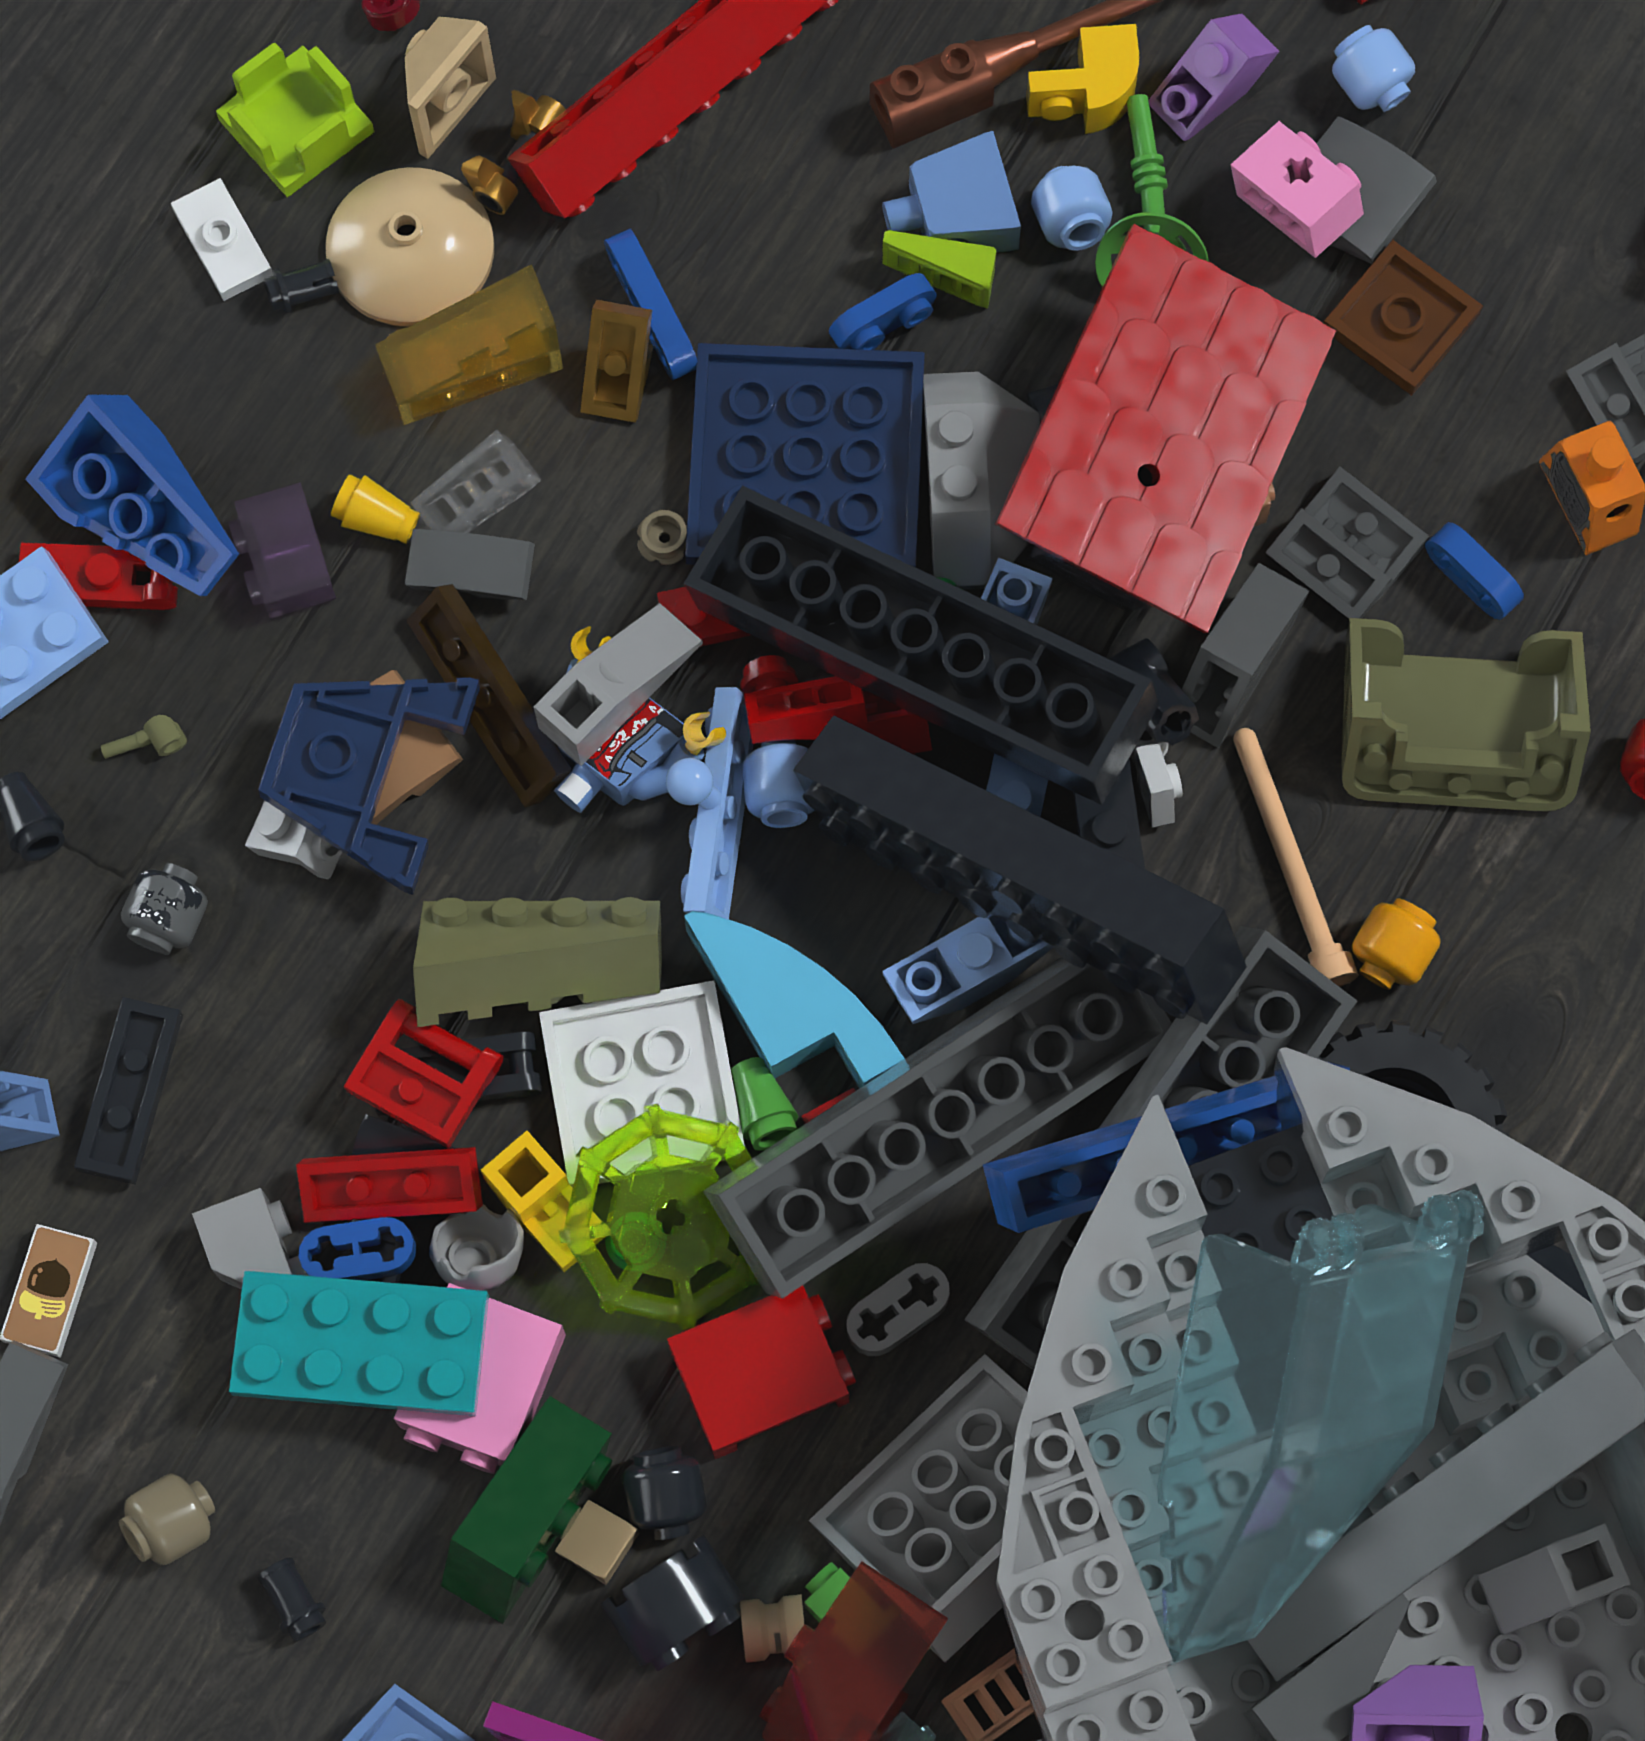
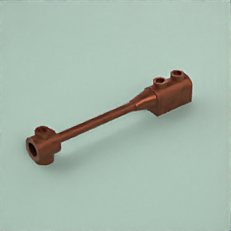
M1106 0L1031 33L1025 31L981 41L972 39L965 43L951 44L939 54L913 65L899 66L892 74L871 82L870 105L892 148H897L992 107L994 87L1038 58L1039 53L1079 37L1080 28L1105 26L1163 0Z

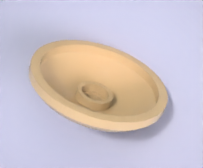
M398 168L385 171L365 180L342 200L332 216L328 227L326 258L331 262L335 274L332 278L334 281H337L339 292L359 312L371 319L389 325L422 326L454 315L470 303L479 293L492 267L494 236L491 222L484 206L474 198L472 191L463 183L447 174L431 169ZM403 225H412L416 228L408 236L396 233Z

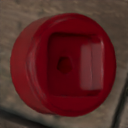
M362 0L361 6L369 24L374 29L393 31L407 25L415 18L420 9V1Z

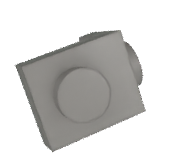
M266 801L263 803L245 844L248 849L259 856L299 864L317 877L329 879L332 876L342 854L341 850Z

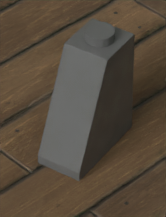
M1258 563L1201 645L1182 688V691L1196 706L1199 720L1191 728V733L1217 748L1221 746L1291 631L1309 590Z

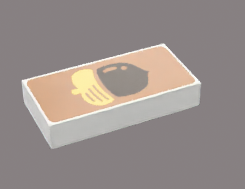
M36 1224L0 1335L2 1342L9 1344L15 1340L42 1353L61 1358L97 1246V1242L94 1239Z

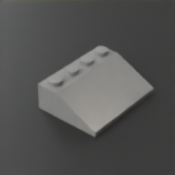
M985 1354L809 1520L812 1526L856 1572L859 1571L878 1590L883 1597V1601L889 1607L893 1605L901 1613L900 1619L944 1662L956 1653L1003 1607L996 1581L1015 1434L1027 1391Z

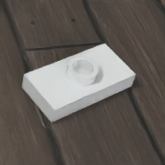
M221 178L171 203L176 217L223 301L263 282L264 278L273 276L268 261Z

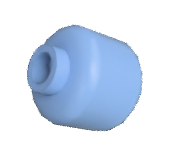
M1366 25L1348 36L1334 50L1337 59L1332 66L1333 75L1358 109H1372L1379 105L1383 112H1386L1402 102L1411 93L1406 84L1415 73V64L1391 30L1386 28L1373 30L1370 25Z
M1075 165L1056 167L1039 181L1032 193L1031 205L1046 240L1056 247L1075 251L1087 249L1101 240L1111 223L1113 212L1098 176L1087 167Z
M794 739L762 742L761 748L749 753L743 762L744 793L748 811L754 816L761 818L762 823L766 826L774 828L797 826L807 820L808 814L815 811L804 801L802 796L805 792L793 771L808 748L796 745Z

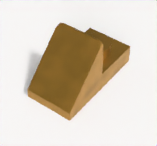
M596 300L591 315L581 413L636 423L653 354V345L648 344L653 310Z

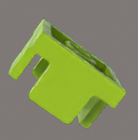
M272 43L233 73L232 77L237 94L216 110L218 119L287 198L374 133L372 122L354 101L348 80L317 46L309 51L304 46H301L285 58L283 50L276 43Z

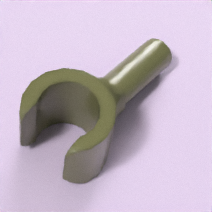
M157 715L145 723L143 730L101 745V751L106 759L140 747L143 748L152 743L159 756H168L183 748L187 744V738L178 723L166 715Z

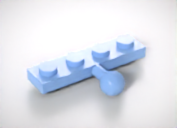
M716 687L713 707L708 710L710 715L705 719V731L708 737L713 729L724 727L726 737L719 745L707 747L705 762L695 758H684L675 762L667 773L666 787L670 796L678 803L684 805L699 804L697 818L692 820L689 829V843L692 853L689 873L684 876L681 884L683 911L687 914L692 911L705 912L729 920L745 809L743 762L749 753L753 752L754 744H752L744 693L737 687Z

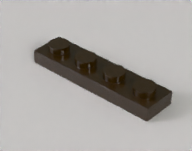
M454 585L437 586L406 621L445 683L457 682V678H474L479 680L480 689L472 710L470 722L524 807L540 804L572 769L556 744L539 729L535 711Z

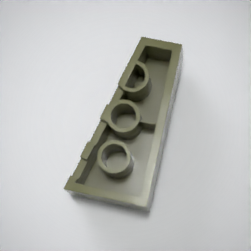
M573 897L562 898L557 901H523L519 898H503L498 901H464L459 898L423 901L413 966L417 1027L439 1024L438 1014L466 1011L468 1020L493 1017L492 1007L522 1002L527 1005L528 1011L550 1009L552 1004L559 1002L565 996L577 995L583 1003L660 993L662 967L660 901H643L634 897L621 898L616 901H583Z

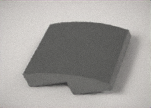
M1338 116L1316 144L1321 154L1335 165L1338 163L1347 165L1357 175L1361 182L1360 194L1364 215L1330 246L1373 264L1433 188L1437 180L1432 172L1399 148L1361 126Z
M1645 334L1620 348L1617 343H1614L1566 370L1568 377L1595 424L1599 425L1607 421L1615 424L1634 464L1645 460Z
M1339 466L1305 510L1303 508L1299 510L1265 553L1348 619H1362L1425 547V543L1430 539V536Z

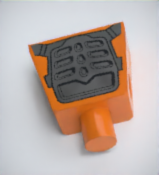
M1604 422L1559 441L1539 460V464L1585 555L1638 534L1645 504V483L1613 422ZM1613 510L1615 516L1606 517Z

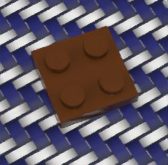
M1392 240L1324 320L1323 324L1336 330L1333 337L1335 340L1412 396L1479 317L1483 305L1396 241Z

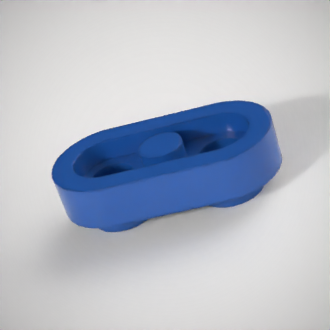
M915 273L909 275L848 309L832 323L829 328V335L839 349L874 350L883 342L885 335L901 326L905 328L914 327L927 319L933 311L931 305L935 301L937 293L924 274Z

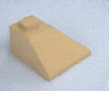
M438 17L427 31L425 29L420 30L411 39L406 49L405 71L408 106L419 153L429 159L496 79L487 26L477 20Z

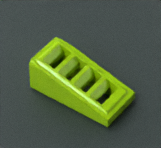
M891 230L884 232L882 264L906 275L922 273L931 286L977 306L988 308L995 273L996 249L994 247Z

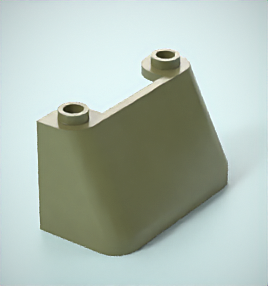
M1349 618L1346 635L1342 736V782L1348 794L1368 801L1527 811H1555L1566 807L1574 800L1591 733L1582 632L1551 630L1533 634L1523 642L1519 651L1518 661L1515 662L1403 655V633L1396 625L1377 619Z

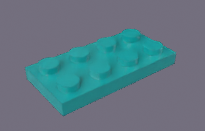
M244 1271L229 1392L232 1396L476 1416L489 1294L487 1291Z

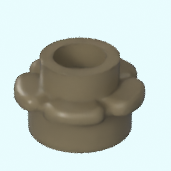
M669 510L655 511L647 516L640 523L637 534L640 537L637 546L641 555L648 561L658 560L662 565H672L682 560L686 550L687 525H685L682 516ZM667 534L670 540L667 543H662L659 537Z

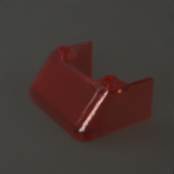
M861 1561L817 1628L814 1630L804 1624L786 1651L784 1658L792 1662L793 1665L788 1672L783 1686L779 1685L775 1689L759 1715L761 1719L767 1722L762 1733L764 1741H880L909 1696L902 1689L939 1635L948 1618Z

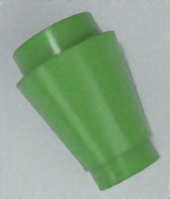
M750 1058L736 1064L731 1069V1075L734 1080L733 1085L743 1138L750 1140L755 1150H766L797 1130L795 1122L798 1119V1114L770 1070L766 1067L763 1058Z

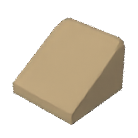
M588 1500L555 1552L607 1585L640 1533L630 1523Z

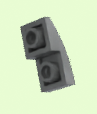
M413 529L405 585L415 590L433 591L437 586L453 584L458 592L468 593L476 598L527 600L535 544L529 541L489 535Z

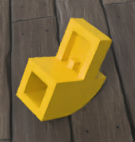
M1136 24L1080 28L1077 53L1079 69L1028 72L1026 93L1028 117L1042 116L1047 120L1058 121L1067 119L1073 114H1083L1085 134L1106 129L1122 118L1127 112V100L1135 94L1139 67Z
M527 1130L481 1169L485 1181L507 1210L510 1209L517 1216L521 1227L531 1234L563 1272L567 1271L610 1234L606 1225L569 1185L567 1175Z

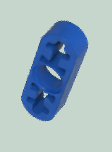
M627 229L605 239L604 246L608 258L632 306L653 310L649 340L670 379L673 381L695 371L698 361L693 347L634 232L631 229Z

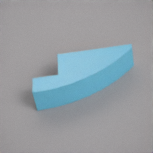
M692 911L684 915L686 932L758 1056L764 1059L766 1067L774 1078L835 1046L860 1089L905 1059L883 1026L862 1002L828 971L805 955L752 927L713 914Z

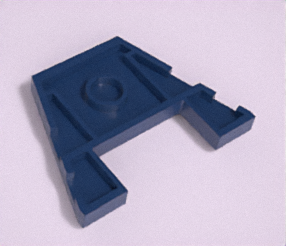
M457 678V682L428 683L427 679L405 680L404 684L370 685L369 681L294 683L258 789L260 798L404 893L413 895L429 847L428 839L372 824V820L405 721L410 720L465 735L480 689L479 680L474 678Z

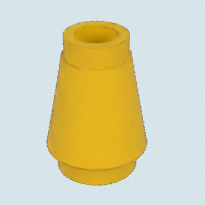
M351 474L345 479L331 511L332 517L342 521L341 527L394 541L398 540L405 544L410 540L413 529H415L421 514L411 509L409 505L366 475L359 479Z

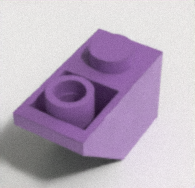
M1242 13L1211 19L1150 97L1149 106L1183 141L1189 140L1244 96L1280 51Z

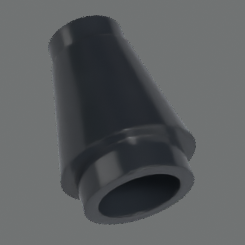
M13 772L0 779V811L12 851L20 853L26 861H37L54 854L62 847L65 841L63 834L64 821L28 780L25 773Z

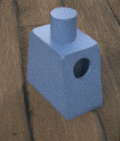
M993 131L983 133L915 161L909 166V189L911 196L882 202L888 230L907 232L920 228L922 236L990 246L996 249V253L1019 250L1021 225Z

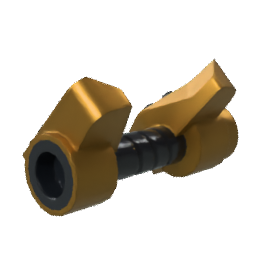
M517 90L511 91L514 115L510 135L517 141L500 167L480 155L462 163V173L473 189L472 194L474 198L485 208L496 214L504 215L519 193L514 185L519 175L507 158L566 110L562 104L549 96L541 95L535 101L532 96Z

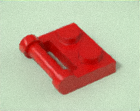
M398 999L391 1007L352 1071L344 1088L351 1095L449 1149L485 1088L496 1076L504 1056L489 1047L482 1051L437 1025L417 1027L416 1007L402 999ZM406 1035L470 1072L464 1082L460 1083L395 1047V1044L400 1037Z

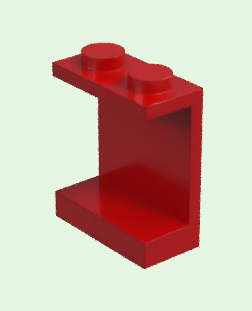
M802 1285L784 1298L770 1295L667 1338L669 1349L715 1460L737 1451L736 1443L833 1402H836L838 1408L849 1404L847 1386L856 1383L843 1350L841 1349L834 1353L830 1350L823 1331L832 1328V1324L819 1294L808 1298Z

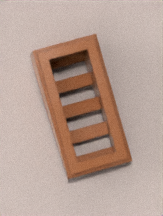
M1015 1648L941 1700V1703L967 1741H995L1034 1714L1031 1700L1029 1699L1025 1702L1006 1674V1671L1014 1666L1020 1672L1016 1661ZM993 1680H995L1014 1709L1006 1716H1004L985 1688ZM973 1694L994 1724L985 1731L964 1702Z

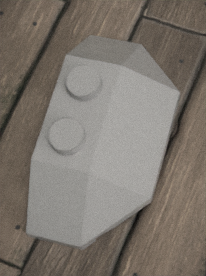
M980 372L924 374L923 410L933 576L950 579L956 583L958 588L963 590L985 589L998 557L1013 563L1029 544V542L998 527L995 523L1039 429V413Z

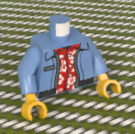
M591 626L578 631L573 636L571 651L576 659L571 660L567 672L592 653L586 644V638L590 633ZM604 637L598 647L610 640L611 637ZM649 697L582 766L558 746L561 754L573 769L558 785L555 793L568 806L580 813L600 790L623 806L634 798L644 801L668 793L666 776L670 767L675 762L684 758L702 760L705 754L703 748L722 743L726 737V730L724 727L715 728L705 738L701 727L703 721L709 717V711L692 714L683 723Z

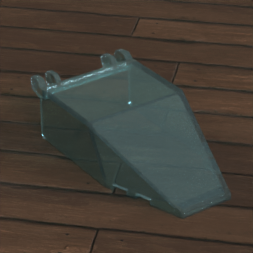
M1464 1189L1451 1193V1197L1449 1195L1443 1196L1442 1194L1428 1197V1201L1423 1202L1424 1207L1421 1208L1422 1216H1419L1418 1221L1376 1204L1360 1206L1356 1210L1354 1217L1353 1214L1347 1215V1213L1332 1216L1330 1221L1322 1218L1306 1221V1225L1301 1226L1302 1230L1298 1233L1299 1240L1295 1242L1290 1262L1223 1234H1213L1203 1239L1157 1484L1158 1504L1167 1507L1169 1513V1531L1160 1536V1556L1171 1561V1582L1162 1588L1164 1639L1173 1662L1255 1638L1434 1428L1470 1242L1482 1235L1484 1229L1482 1217L1485 1216L1483 1213L1485 1207L1481 1204L1482 1200L1478 1199V1194H1473L1471 1190L1466 1191Z

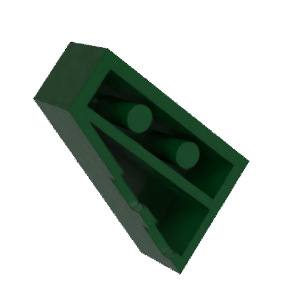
M549 1396L451 1538L441 1587L503 1624L526 1587L530 1588L540 1575L549 1557L546 1553L556 1537L563 1539L572 1527L581 1509L576 1504L586 1488L594 1492L606 1476L613 1461L606 1456L612 1433Z

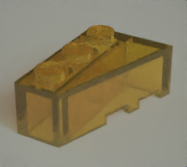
M532 264L408 328L391 333L385 340L375 344L382 370L403 425L563 369L556 324Z

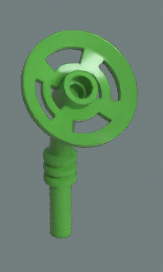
M1145 94L1132 95L1127 100L1135 158L1130 161L1132 170H1134L1132 177L1136 182L1134 185L1135 192L1141 195L1142 213L1133 214L1119 220L1102 237L1095 260L1096 273L1102 288L1112 268L1111 254L1119 253L1126 238L1123 234L1133 224L1143 225L1145 230L1162 236L1173 245L1186 251L1185 246L1178 238L1181 235L1191 247L1194 256L1209 262L1206 248L1198 234L1183 221L1165 214L1163 191L1168 187L1167 179L1164 178L1166 175L1165 167L1162 166L1164 158L1163 155L1157 154L1149 100Z

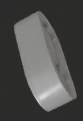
M928 1263L914 1264L859 1301L850 1310L847 1318V1337L851 1345L864 1355L881 1356L936 1319L945 1310L949 1300V1282L945 1274L938 1267ZM917 1278L922 1284H928L931 1281L937 1284L938 1287L933 1291L935 1302L933 1305L927 1307L920 1300L905 1310L901 1307L900 1303L912 1294L910 1283L912 1280ZM890 1310H893L896 1314L884 1326L886 1336L884 1340L878 1342L872 1335L867 1336L865 1339L859 1336L858 1333L863 1329L861 1317L864 1314L869 1313L874 1319L882 1317Z

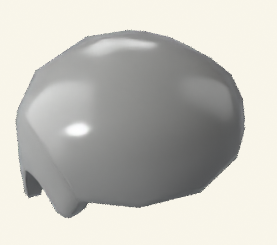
M483 1204L477 1212L451 1214L434 1228L429 1256L440 1277L446 1283L470 1290L492 1291L500 1287L515 1274L523 1251L524 1231L517 1216L510 1209L503 1215H499L490 1211Z

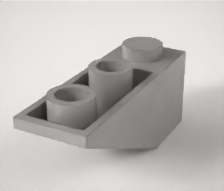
M659 603L574 665L534 706L539 729L582 766L702 645V640Z

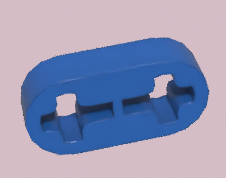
M1450 522L1446 523L1425 543L1426 551L1436 566L1476 605L1494 619H1503L1524 599L1521 587L1511 574L1458 525Z
M387 1217L323 1226L314 1229L304 1237L299 1247V1260L308 1276L363 1281L403 1273L411 1266L416 1254V1244L408 1227L395 1218ZM385 1232H391L395 1241H404V1247L394 1250V1260L384 1262L379 1252L362 1254V1248L381 1244V1234ZM331 1241L337 1251L353 1249L354 1255L334 1259V1269L324 1271L320 1262L311 1261L312 1255L321 1253V1243Z

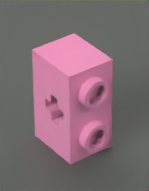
M1280 121L1230 164L1237 196L1314 258L1321 254L1364 215L1360 194L1361 182L1357 175L1347 165L1343 163L1335 165L1323 156L1318 145L1306 133L1300 131L1295 134Z

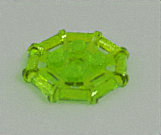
M658 1103L645 1105L642 1114L591 1147L586 1148L582 1146L575 1157L579 1160L564 1229L558 1230L560 1243H566L601 1299L599 1307L608 1314H612L614 1311L678 1324L681 1330L695 1327L696 1320L747 1286L753 1285L756 1287L759 1281L741 1252L739 1251V1255L736 1256L727 1249L730 1234L703 1192L718 1181L717 1178L719 1176L714 1169L722 1157H724L732 1172L752 1159L738 1136L739 1127L730 1120L723 1124L663 1110ZM667 1135L706 1144L708 1149L700 1161L669 1154ZM649 1138L652 1151L651 1157L634 1165L625 1174L610 1164V1162ZM601 1175L615 1185L607 1222L589 1225ZM674 1199L677 1201V1211L685 1214V1222L683 1226L674 1225L670 1234H665L662 1232V1222L656 1220V1213L658 1208H666L668 1201ZM610 1235L615 1249L627 1263L626 1268L618 1279L615 1278L592 1240L593 1238ZM719 1260L730 1269L692 1294L690 1278L707 1264H713ZM642 1273L672 1279L675 1296L673 1299L633 1290L632 1288Z

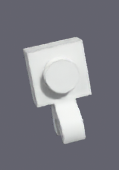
M1139 739L1130 758L1133 760L1137 771V783L1151 826L1157 827L1174 823V799L1182 797L1183 791L1176 764L1166 765L1164 756L1168 751V743H1156L1154 739L1148 741Z

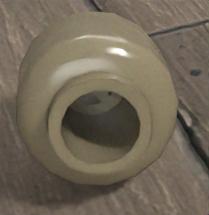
M170 1473L126 1499L124 1504L125 1517L119 1520V1526L125 1540L139 1560L144 1562L150 1558L158 1565L165 1566L194 1550L210 1538L211 1528L208 1516L215 1513V1507L208 1492L199 1481L189 1485L180 1476Z

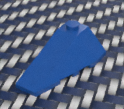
M87 395L25 479L60 519L75 527L86 528L102 537V542L116 550L123 549L145 561L148 568L199 596H207L239 555V552L164 434L128 395Z

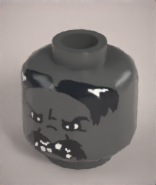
M166 863L162 871L156 869L141 871L121 911V920L129 929L127 937L144 948L164 955H169L172 948L177 949L189 946L208 903L206 895L195 886L198 877L189 870L171 863Z

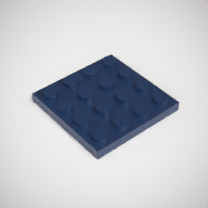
M698 343L685 554L686 564H696L740 488L745 486L916 568L925 352Z

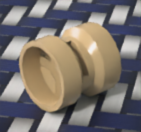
M801 1594L783 1596L778 1603L764 1604L759 1599L740 1601L746 1663L765 1661L770 1654L783 1653L788 1658L808 1657Z

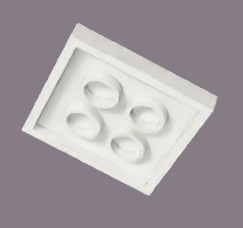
M714 981L660 990V993L598 1001L539 1012L567 1179L572 1188L746 1157Z

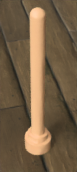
M1241 728L1234 734V745L1312 950L1308 954L1310 965L1337 986L1342 987L1359 976L1351 952L1343 951L1341 943H1334L1256 734L1249 728Z

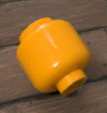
M1396 898L1393 904H1377L1371 910L1351 946L1356 958L1363 963L1359 973L1373 984L1386 990H1390L1394 982L1405 986L1416 984L1440 947V937L1435 929H1433L1437 921L1423 909L1400 898Z

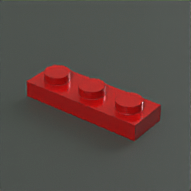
M475 1147L304 1158L296 1164L304 1223L477 1212L483 1206Z

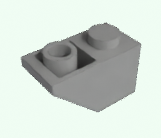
M261 1188L192 1213L211 1269L221 1281L242 1289L244 1271L308 1276L301 1266L299 1256L290 1259L282 1237L292 1234L280 1200L270 1203Z
M1606 1523L1545 1546L1477 1576L1502 1636L1616 1592L1631 1584Z

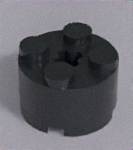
M705 1535L693 1541L699 1552L688 1558L681 1548L624 1586L621 1591L627 1600L620 1605H617L612 1596H609L600 1603L640 1667L651 1662L656 1671H660L688 1652L689 1647L684 1641L686 1638L701 1628H704L709 1637H711L741 1616L736 1604L744 1596Z

